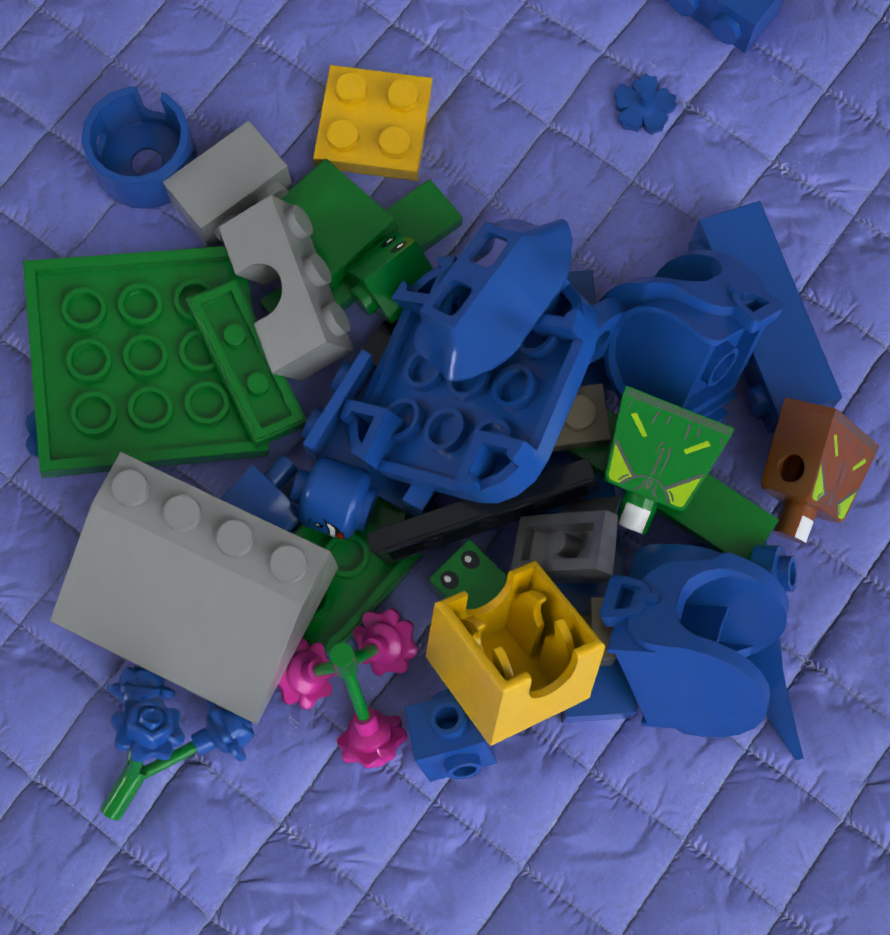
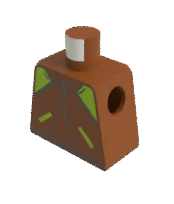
M785 398L761 479L762 489L783 503L778 516L779 521L773 529V533L796 543L806 544L816 517L835 523H841L845 520L873 462L879 445L838 409Z

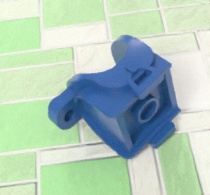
M712 250L690 251L668 261L658 270L655 276L633 278L615 286L606 292L598 303L591 306L596 312L599 334L590 363H593L603 386L608 390L614 391L620 401L627 385L712 420L724 423L728 411L722 407L737 397L738 394L733 390L765 327L778 319L784 304L764 290L763 282L755 272L731 256Z
M648 544L636 552L629 577L614 574L610 578L600 610L603 624L606 627H613L607 651L608 653L616 654L643 713L642 726L677 729L683 734L699 737H727L750 731L764 720L770 700L769 684L763 673L746 657L773 644L781 637L786 628L790 608L786 593L793 592L796 588L797 563L794 556H786L783 546L755 545L749 561L730 552L720 553L693 545Z

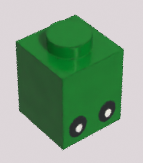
M394 231L344 270L355 285L349 289V293L358 307L367 316L375 313L392 324L399 319L403 308L391 299L401 282L405 281L411 287L425 273L433 270V267L416 240Z
M469 539L428 579L429 590L440 601L466 591L468 594L466 609H476L493 600L501 592L506 584L507 575Z

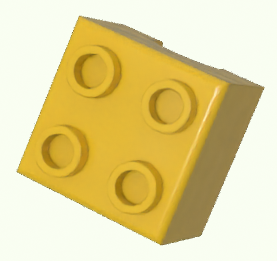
M536 560L509 571L506 584L501 592L493 600L479 608L466 609L468 600L466 591H462L434 604L425 657L489 746L590 698L606 646Z

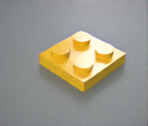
M330 65L313 156L314 166H318L326 158L343 172L418 181L433 79Z

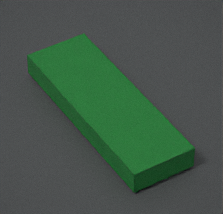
M237 278L187 297L186 306L255 448L257 449L303 429L307 419L286 377L271 372L254 323L258 320Z

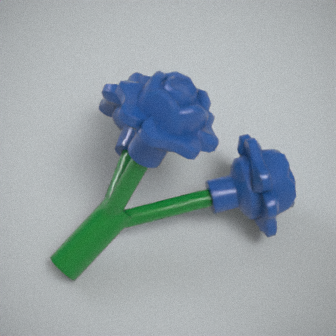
M134 666L133 668L126 667L123 669L119 682L107 685L106 691L114 696H118V700L123 704V711L115 712L110 721L116 731L114 746L120 751H128L126 766L101 806V812L107 818L116 821L120 820L145 779L196 752L202 756L217 748L223 753H231L233 758L240 762L246 760L244 746L255 735L250 721L207 700L209 714L206 717V727L192 734V741L181 746L185 740V735L179 726L181 713L176 708L165 706L164 700L174 698L175 691L164 686V678L142 667ZM150 758H156L155 761L147 765H143V762L145 760Z

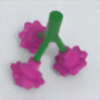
M390 608L383 613L373 611L365 613L362 617L363 625L356 627L353 631V636L358 643V650L354 652L349 644L344 642L337 643L330 650L331 661L327 660L324 646L321 643L316 642L308 645L307 640L302 638L277 685L281 692L282 701L286 705H293L298 702L302 709L308 710L314 706L319 698L332 694L333 688L328 681L329 679L333 678L335 674L340 679H343L355 713L352 719L349 720L347 730L336 741L338 747L343 750L341 757L344 762H358L368 769L378 768L396 757L398 746L407 740V733L404 728H401L402 720L399 716H385L378 710L367 708L356 677L358 664L371 663V670L377 676L387 672L404 673L409 668L408 659H413L418 655L419 649L413 640V623L409 620L400 621L399 612L394 608Z

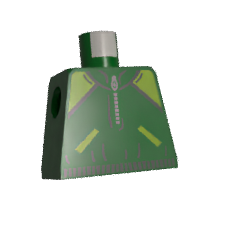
M626 385L604 479L606 482L626 489L617 511V524L647 535L659 503L684 512L731 438L734 428Z

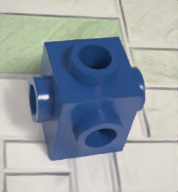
M449 689L438 692L431 700L405 707L414 759L430 782L446 777L451 779L470 778L479 774L482 771V767L497 764L494 746H489Z

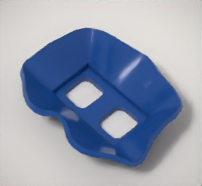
M504 219L496 223L485 221L457 261L441 273L437 288L419 311L421 323L414 333L413 343L419 354L443 373V377L446 380L453 382L464 381L491 371L509 359L521 346L524 339L567 281L572 259L571 249L573 242L568 222L564 219H559L543 225H534L517 219ZM496 238L507 242L506 247L492 265L483 267L476 264V262L491 252ZM462 285L471 289V294L457 313L454 315L443 313L446 296L455 286Z

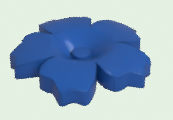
M647 73L640 79H635L632 88L620 84L613 94L616 102L615 108L621 112L617 117V122L623 129L635 132L641 130L642 124L645 131L651 135L662 132L664 125L668 121L667 114L676 109V95L669 93L667 88H661L656 92L657 77L649 76Z

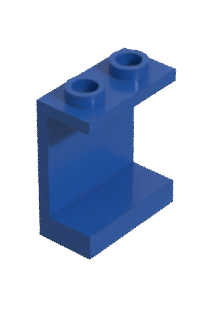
M361 349L353 364L346 361L338 370L331 386V390L335 393L324 410L320 408L315 409L306 422L302 437L306 439L303 445L307 456L314 462L323 457H330L363 468L371 476V487L379 489L378 498L412 517L430 512L442 493L389 479L350 453L352 447L349 444L348 424L340 419L345 399L362 401L376 370L374 369L372 354Z

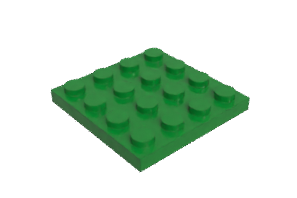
M225 246L23 261L39 469L42 478L110 472L120 452L152 467L268 456V444L257 449L255 448L186 306L187 297L237 278L252 308L249 279L235 274Z

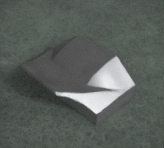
M620 496L581 499L571 502L556 514L520 517L511 570L536 560L554 583H606L613 576L618 521L617 509Z

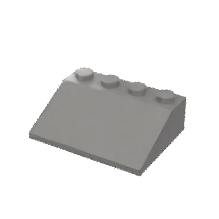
M120 452L90 506L50 621L257 725L338 569V565L330 551Z

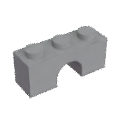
M269 195L218 227L236 275L262 285H267L279 277L281 279L282 295L277 307L268 316L254 323L273 374L302 381L354 352L347 334L350 331L348 317L334 300L328 284L332 280L330 270L325 261L316 253L310 237L313 234V227L309 217L301 207Z

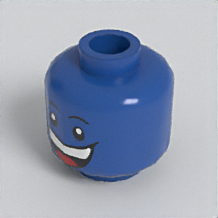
M323 457L313 465L310 472L300 469L291 491L290 501L299 504L298 519L304 527L346 540L356 530L365 532L377 501L379 489L371 487V476L365 469L330 457Z

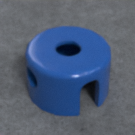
M129 86L109 93L92 107L83 123L81 143L100 186L114 201L131 208L154 209L171 203L162 182L197 158L198 151L183 109L168 94L162 92L160 98L165 113L152 111L144 106L137 87ZM144 150L158 152L162 157V165L157 171L140 175L133 170L132 161L139 152Z

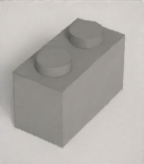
M247 121L162 182L172 206L206 247H214L220 242L224 243L218 228L219 226L269 195L282 199L293 188L288 166L250 121Z

